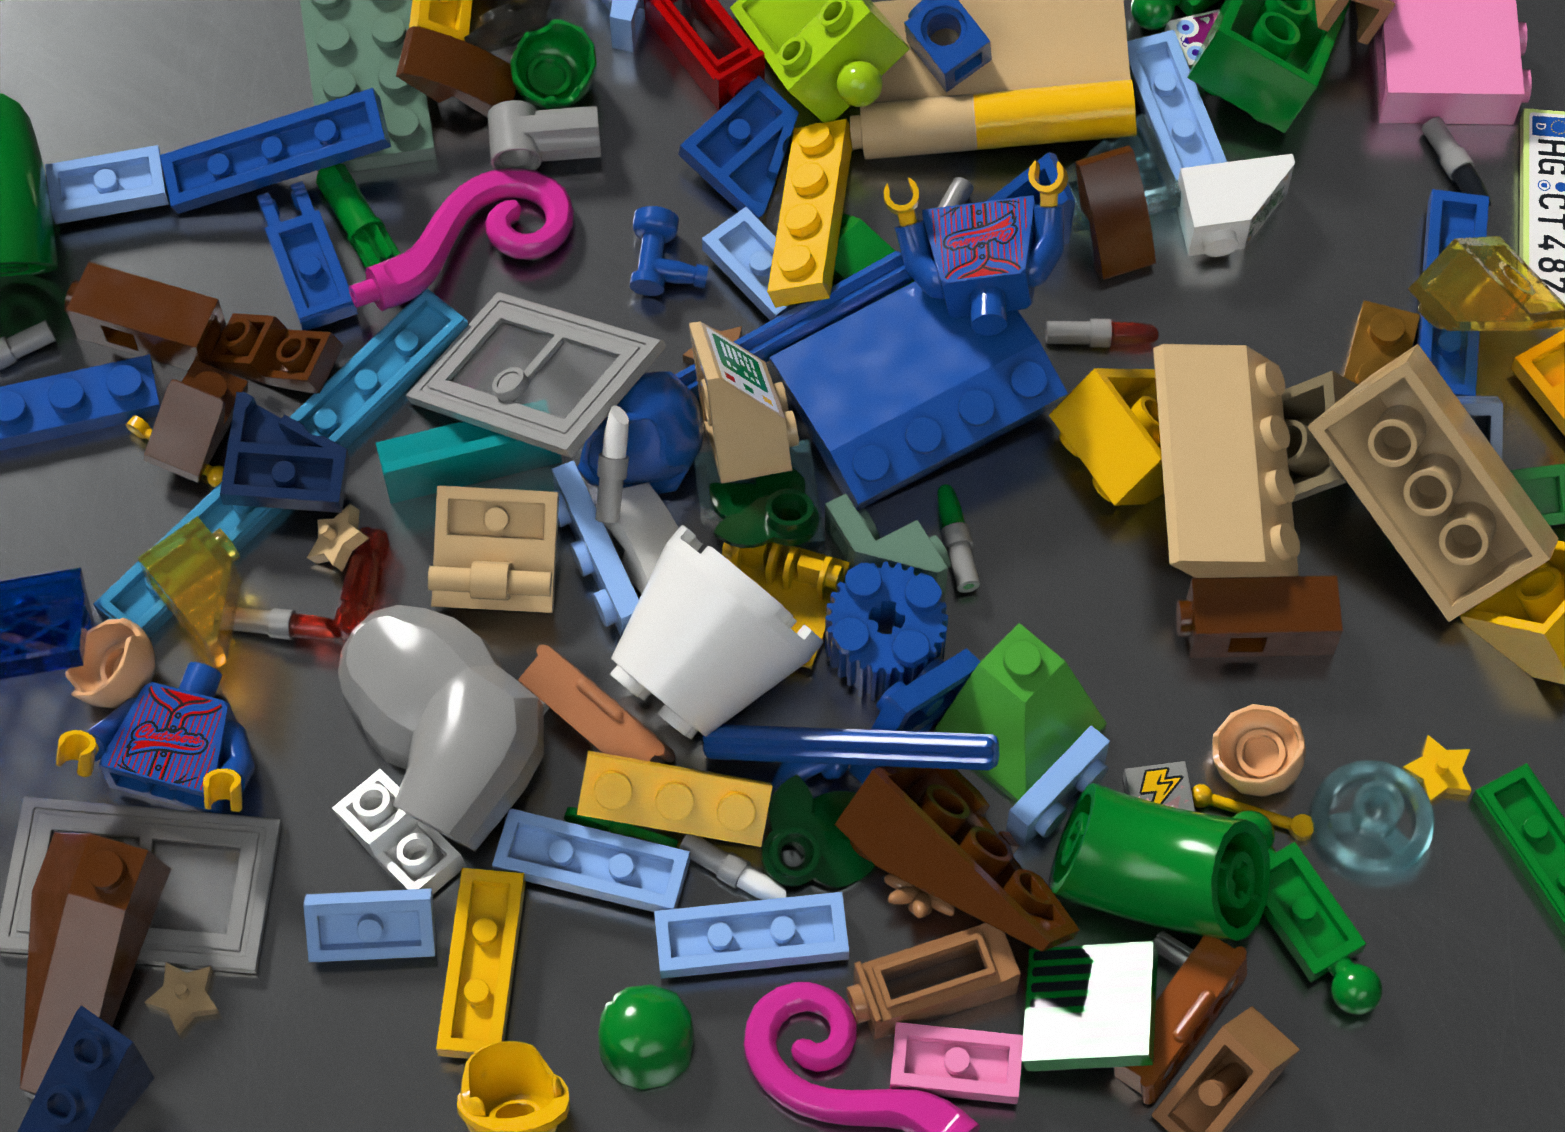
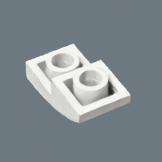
M649 483L623 488L619 522L604 523L625 549L622 559L623 567L631 583L641 595L666 543L679 529L671 513Z
M379 769L336 804L333 810L361 845L403 890L432 888V894H434L461 872L462 868L467 866L461 854L438 831L393 806L399 787Z

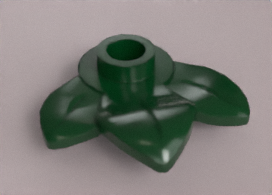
M793 467L792 471L756 477L755 484L713 482L709 485L712 507L719 517L723 519L714 529V535L723 542L735 547L756 548L770 542L786 546L805 543L818 530L819 513L811 498L805 494L806 482L804 477Z
M798 775L789 778L774 791L769 802L768 818L772 832L765 838L761 848V862L768 876L784 886H800L812 879L822 885L836 889L849 886L870 873L875 864L857 854L850 844V839L835 825L857 792L833 791L821 794L813 799L810 789ZM792 845L799 850L801 862L798 866L791 867L783 862L781 858L783 846Z

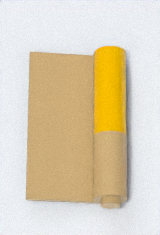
M922 0L873 2L910 49L881 76L882 91L876 101L868 106L860 107V115L850 116L852 149H863L865 160L1136 136L1135 97L1133 81L1130 77L1124 0H959L991 41L992 60L947 93L906 40L904 22L909 19L908 14ZM941 29L936 31L930 39L937 45L946 46L954 43L960 35L951 29Z

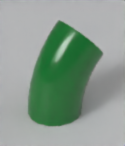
M0 93V278L50 272L57 269L58 263L47 181L37 138L30 117L21 104Z
M1092 783L1088 784L1081 793L1064 827L1050 872L1049 888L1057 897L1118 917L1174 931L1237 941L1250 935L1259 924L1265 909L1270 886V857L1262 832L1256 824L1246 819L1222 817L1170 807Z

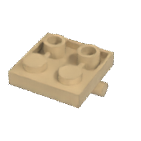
M437 486L433 566H429L428 590H432L431 607L554 612L559 492Z

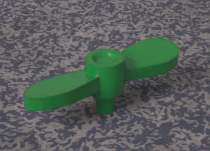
M567 807L563 817L566 822L676 848L678 844V839L649 829L636 827L632 824L577 815V808Z

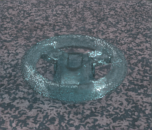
M1364 760L1352 762L1336 769L1320 784L1311 807L1314 835L1322 850L1337 865L1361 876L1387 877L1409 869L1423 857L1433 839L1435 827L1434 811L1426 791L1412 775L1390 763ZM1374 779V781L1368 782L1359 788L1349 812L1329 815L1332 801L1340 789L1356 780ZM1398 789L1407 796L1415 811L1416 828L1411 841L1396 828L1404 811V800ZM1370 808L1376 809L1382 813L1384 819L1374 820L1366 814L1365 810ZM1359 831L1367 837H1377L1393 856L1373 859L1357 855L1343 846L1335 835Z

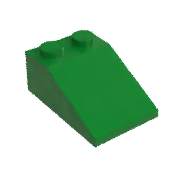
M1225 0L1196 56L1187 78L1199 84L1207 93L1227 100L1248 112L1256 121L1269 124L1285 134L1318 86L1351 0H1349L1329 31L1318 28L1315 0Z

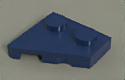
M236 392L220 489L223 505L342 513L350 461L348 451L325 436L310 434L303 424L284 414L280 418L256 404L253 396L245 392Z

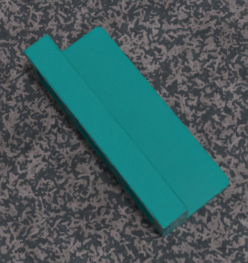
M547 401L527 406L551 414ZM464 421L376 442L390 504L437 493V486L439 485L463 487L562 462L561 454Z

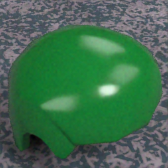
M553 19L547 26L541 29L526 32L518 42L517 49L513 52L510 60L513 86L526 102L537 107L550 110L563 109L574 105L586 96L596 76L595 44L582 27L562 19Z
M650 984L626 987L614 994L612 1000L607 1002L603 1009L598 1030L599 1055L603 1065L619 1083L642 1090L666 1086L685 1071L691 1061L694 1027L691 1012L677 993Z

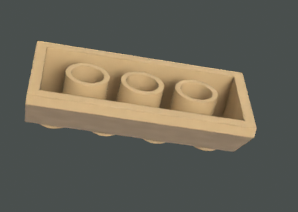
M1162 344L1154 347L1170 565L1194 578L1299 576L1297 556L1300 553V541L1294 529L1292 509L1295 487L1289 475L1287 455L1290 434L1284 421L1282 394L1285 391V380L1279 365L1247 345Z
M1419 344L1370 375L1308 425V429L1448 622L1551 559L1559 538Z

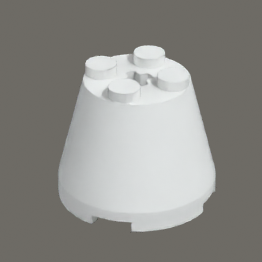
M681 525L666 543L611 657L617 663V666L610 675L644 701L651 693L664 703V706L657 714L682 735L692 739L698 731L705 737L795 672L811 659L824 641L806 625H803L795 633L791 628L797 620L793 618V615L780 602L713 547L707 546L701 554L697 552L703 544L696 538L693 532Z

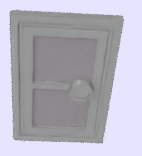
M498 292L405 396L411 404L572 458L609 415L611 407L613 405L617 406L664 351L666 344L663 340Z
M24 797L0 913V951L28 954L32 889L54 832L91 833L149 850L171 868L138 956L137 964L165 966L167 962L174 967L202 969L211 966L212 970L257 974L281 831V819Z

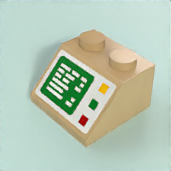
M701 321L689 323L704 429L721 483L792 471L789 447L799 446V436L794 413L792 410H788L783 382L773 383L766 362Z

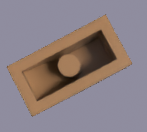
M1251 1006L1222 1026L1151 1116L1168 1132H1227L1268 1090L1300 1049L1258 1010Z

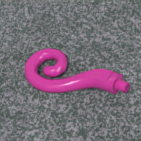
M505 168L475 176L460 185L445 199L413 247L402 254L367 267L365 271L366 280L349 286L351 299L356 308L375 302L381 311L414 299L436 280L467 221L483 207L504 199H526L537 204L544 211L546 221L544 226L536 232L529 234L519 233L511 227L520 218L521 206L516 200L501 202L488 213L485 222L486 234L491 244L501 253L514 259L532 260L549 255L566 241L573 227L574 211L570 196L565 188L556 180L535 170Z
M793 982L775 988L754 1005L746 1022L744 1037L745 1056L751 1072L759 1085L783 1107L798 1115L821 1122L847 1126L888 1127L904 1132L979 1131L980 1125L968 1114L950 1101L932 1093L916 1089H832L812 1084L795 1074L784 1063L777 1049L778 1031L790 1016L799 1012H812L824 1017L830 1026V1035L823 1042L815 1043L812 1040L802 1038L792 1044L791 1053L793 1060L805 1069L820 1072L831 1070L841 1065L850 1056L856 1043L857 1023L852 1010L845 1000L833 990L811 982Z

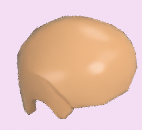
M126 618L106 620L89 629L75 648L72 666L65 671L66 678L75 688L71 695L95 707L115 709L129 698L138 697L144 685L152 682L156 668L152 642L139 625Z
M1252 704L1230 713L1213 734L1212 750L1215 766L1222 779L1241 794L1266 797L1282 792L1297 780L1304 766L1306 745L1301 726L1294 718L1289 717L1287 713L1277 707Z

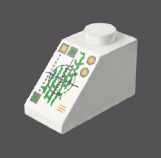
M1293 154L1180 168L1175 203L1188 256L1206 254L1211 257L1228 255L1235 250L1244 249L1288 193L1295 166Z

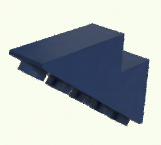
M81 1005L76 1011L17 1132H113L155 1077L133 1041Z

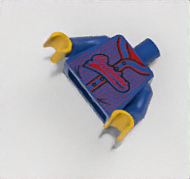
M1038 161L1032 163L1029 168L1028 177L1031 185L1040 192V204L1038 205L1035 204L1034 195L924 209L922 210L923 220H917L915 209L919 203V188L916 182L908 178L913 197L905 205L895 204L891 200L887 183L884 188V202L887 209L896 214L899 219L900 225L895 227L908 275L930 298L944 299L949 316L954 318L971 316V327L977 334L989 336L1004 331L1007 327L1006 312L1023 310L1033 304L1035 287L1046 282L1063 255L1064 205L1058 204V194L1065 189L1068 183V174L1064 166L1057 161L1058 176L1056 181L1050 186H1042L1039 183L1040 164Z
M199 662L188 663L179 688L155 682L147 683L142 688L138 697L129 698L86 732L71 730L63 733L58 739L56 756L57 766H62L63 763L69 760H78L77 774L86 778L91 776L94 762L100 760L98 766L109 787L112 789L209 813H221L225 799L230 800L232 812H240L242 810V792L255 770V763L246 729L236 722L229 703L214 698L222 679L221 672L214 667Z

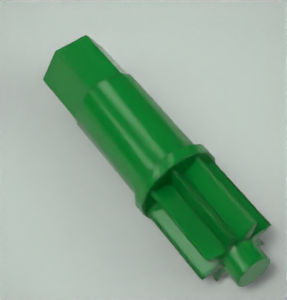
M339 163L320 169L317 173L316 184L347 233L349 244L355 249L364 266L367 268L401 254L387 232L385 224L380 218L376 217L346 166Z

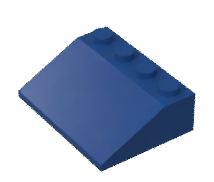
M913 282L769 357L780 381L783 382L788 396L842 495H848L857 511L1058 406L1068 395L1040 341L1018 310L1006 312L1007 327L1004 331L995 335H980L974 332L971 327V316L960 318L949 316L944 299L930 298L916 282Z

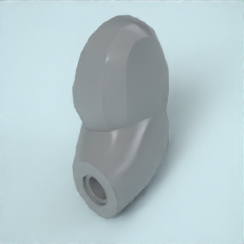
M395 605L373 611L352 630L341 650L338 678L344 704L356 722L364 729L369 744L384 761L406 769L393 806L455 842L476 851L524 792L544 756V706L533 693L505 671L487 641L457 619L426 608Z

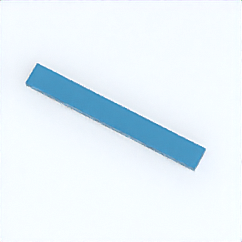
M427 288L415 297L324 384L320 394L314 393L290 418L303 424L310 434L325 436L347 449L428 371L468 326V320ZM220 483L93 603L97 613L105 620L126 618L139 625L150 638L283 509L223 505L220 496Z

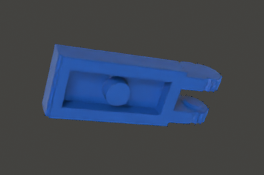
M303 181L290 185L293 204L300 213L298 217L281 222L277 204L271 198L269 192L256 197L267 226L265 227L268 242L302 330L309 331L356 315L358 312L351 299L349 285L319 210H314Z

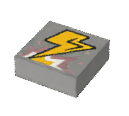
M1185 761L1124 769L1123 782L1126 794L1166 806L1195 812Z

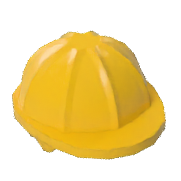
M518 1041L492 1043L480 1048L466 1061L461 1083V1093L457 1099V1111L470 1132H555L558 1124L567 1118L570 1109L568 1087L560 1076L553 1073L533 1045Z

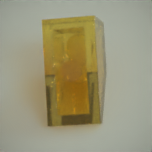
M197 516L140 555L138 561L147 583L218 669L227 662L241 589V581L234 562L240 558V555L234 544L220 528L211 533Z

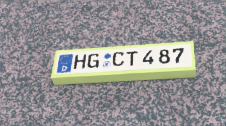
M1524 108L1520 117L1519 314L1565 318L1564 111Z

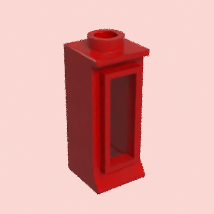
M644 0L646 21L718 111L751 81L757 79L758 75L765 81V53L762 50L758 51L718 0L684 1L690 9L694 8L730 53L719 60L673 4L678 0Z

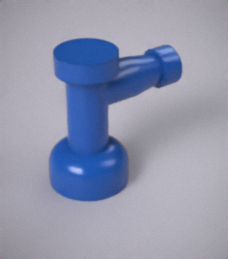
M645 206L634 212L633 231L642 240L638 270L631 274L630 289L637 294L644 296L660 295L664 292L665 282L693 284V287L705 288L708 266L696 264L695 267L681 261L663 258L664 244L676 237L679 226L678 215L669 209L658 206Z

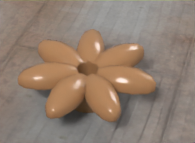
M892 874L885 876V883L896 889L889 895V903L908 904V909L918 918L929 915L933 908L945 915H954L955 907Z

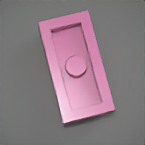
M896 1022L890 1089H916L942 1097L1017 1104L1020 1087L1023 1035Z

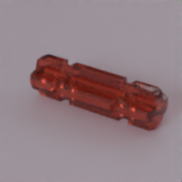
M370 527L359 529L369 539L354 549L355 554L349 560L339 599L342 601V604L337 608L333 622L335 636L340 639L347 640L352 630L373 611L383 572L381 563L386 560L390 545L387 532L381 529Z

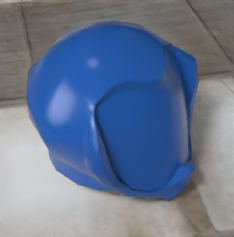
M671 371L646 372L617 404L618 407L625 411L629 419L626 453L629 457L627 478L623 482V488L649 483L657 494L678 490L686 473L702 449L704 437L703 414L696 396ZM608 416L586 440L580 463L577 466L582 477L592 486H599L600 477L597 476L598 458L603 449L604 431Z

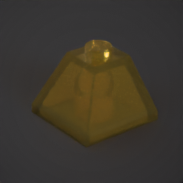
M1500 236L1454 238L1408 288L1420 302L1418 310L1421 315L1433 326L1442 330L1528 331L1565 326V303Z

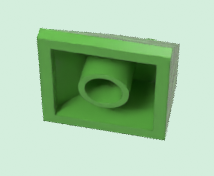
M1018 623L977 665L934 729V732L995 735L999 740L1000 756L998 765L990 770L977 771L1017 803L1091 725L1102 733L1107 723L1066 661L1023 625Z

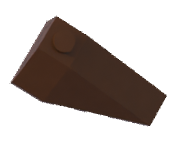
M890 766L873 769L835 823L850 839V844L854 851L864 859L872 861L884 871L1042 952L1074 939L1080 931L1044 879L1030 870L1022 869L1013 856L1019 845L1010 832L1000 831L997 834L984 816L990 805L981 792L957 769Z
M54 832L31 896L20 1075L21 1090L36 1094L76 1011L81 1005L111 1027L113 1026L171 871L169 866L149 850L91 833Z

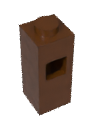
M88 262L80 281L75 280L72 282L65 298V311L69 316L77 338L137 356L150 354L151 359L184 370H189L194 359L211 365L208 360L226 326L220 302L217 298L93 262Z
M1333 575L1192 578L1186 600L1177 601L1176 625L1178 637H1188L1189 658L1334 655L1343 632L1338 577Z

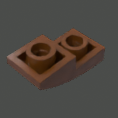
M416 26L407 29L396 72V77L438 103L455 97L485 117L488 116V111L494 105L514 100L516 88L513 86L511 67L507 61L449 35Z
M1128 145L1075 161L1080 207L1090 222L1094 268L1104 280L1156 264L1148 206L1133 149Z
M233 313L208 361L218 369L249 380L290 390L320 394L344 345L332 332L287 329L276 316Z

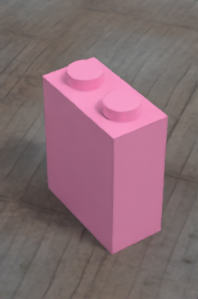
M1390 0L1395 3V7L1373 37L1379 123L1425 124L1432 118L1440 117L1445 124L1514 125L1521 103H1528L1530 100L1532 88L1530 69H1522L1521 56H1524L1527 47L1526 22H1518L1516 0Z

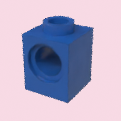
M922 0L908 14L909 19L904 22L907 43L946 93L992 60L991 41L959 0ZM941 29H951L960 35L954 43L946 46L937 45L930 39L936 31Z

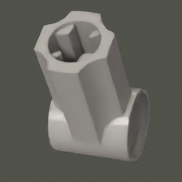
M510 100L498 103L488 111L490 160L494 170L505 168L536 170L541 165V162L601 157L597 106L537 110L535 106L528 102Z

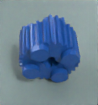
M883 562L881 568H878L875 563H860L847 571L845 583L839 582L837 584V592L831 593L830 603H827L825 619L827 657H831V667H838L837 676L839 678L847 677V685L850 687L853 685L858 689L859 697L862 698L867 693L870 694V700L875 701L878 696H882L895 683L902 681L905 685H908L916 680L920 672L934 659L940 657L944 660L948 626L947 605L945 602H942V589L935 579L924 573L915 575L914 568L911 566L907 570H903L901 563H897L894 568L890 567L888 562ZM888 630L892 631V634H882L878 631Z

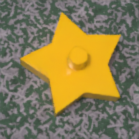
M1429 735L1425 740L1422 757L1403 766L1401 773L1421 784L1427 807L1445 793L1469 796L1472 791L1462 770L1470 749L1446 750Z

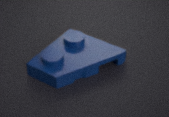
M758 75L757 79L751 81L680 145L678 155L734 208L740 211L747 207L762 222L799 112Z
M966 648L946 661L940 657L934 659L920 672L916 680L908 685H905L902 681L895 683L877 702L876 708L880 713L871 730L928 732L934 725L940 722L981 661ZM851 765L848 770L863 784L871 771L881 766Z

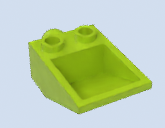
M737 0L730 7L759 51L762 50L765 53L764 58L785 88L823 123L835 121L850 106L864 107L876 101L882 91L881 76L910 49L871 0Z

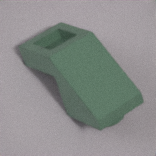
M847 494L825 503V531L842 559L850 562L849 569L860 563H875L878 568L882 567L883 562H888L892 568L897 563H901L903 570H907L911 566L914 568L915 575L924 573L932 576L942 589V594L945 593L948 568L951 567L950 557L941 540L936 535L928 537L918 520L879 538L877 527L870 514L865 509L857 511Z

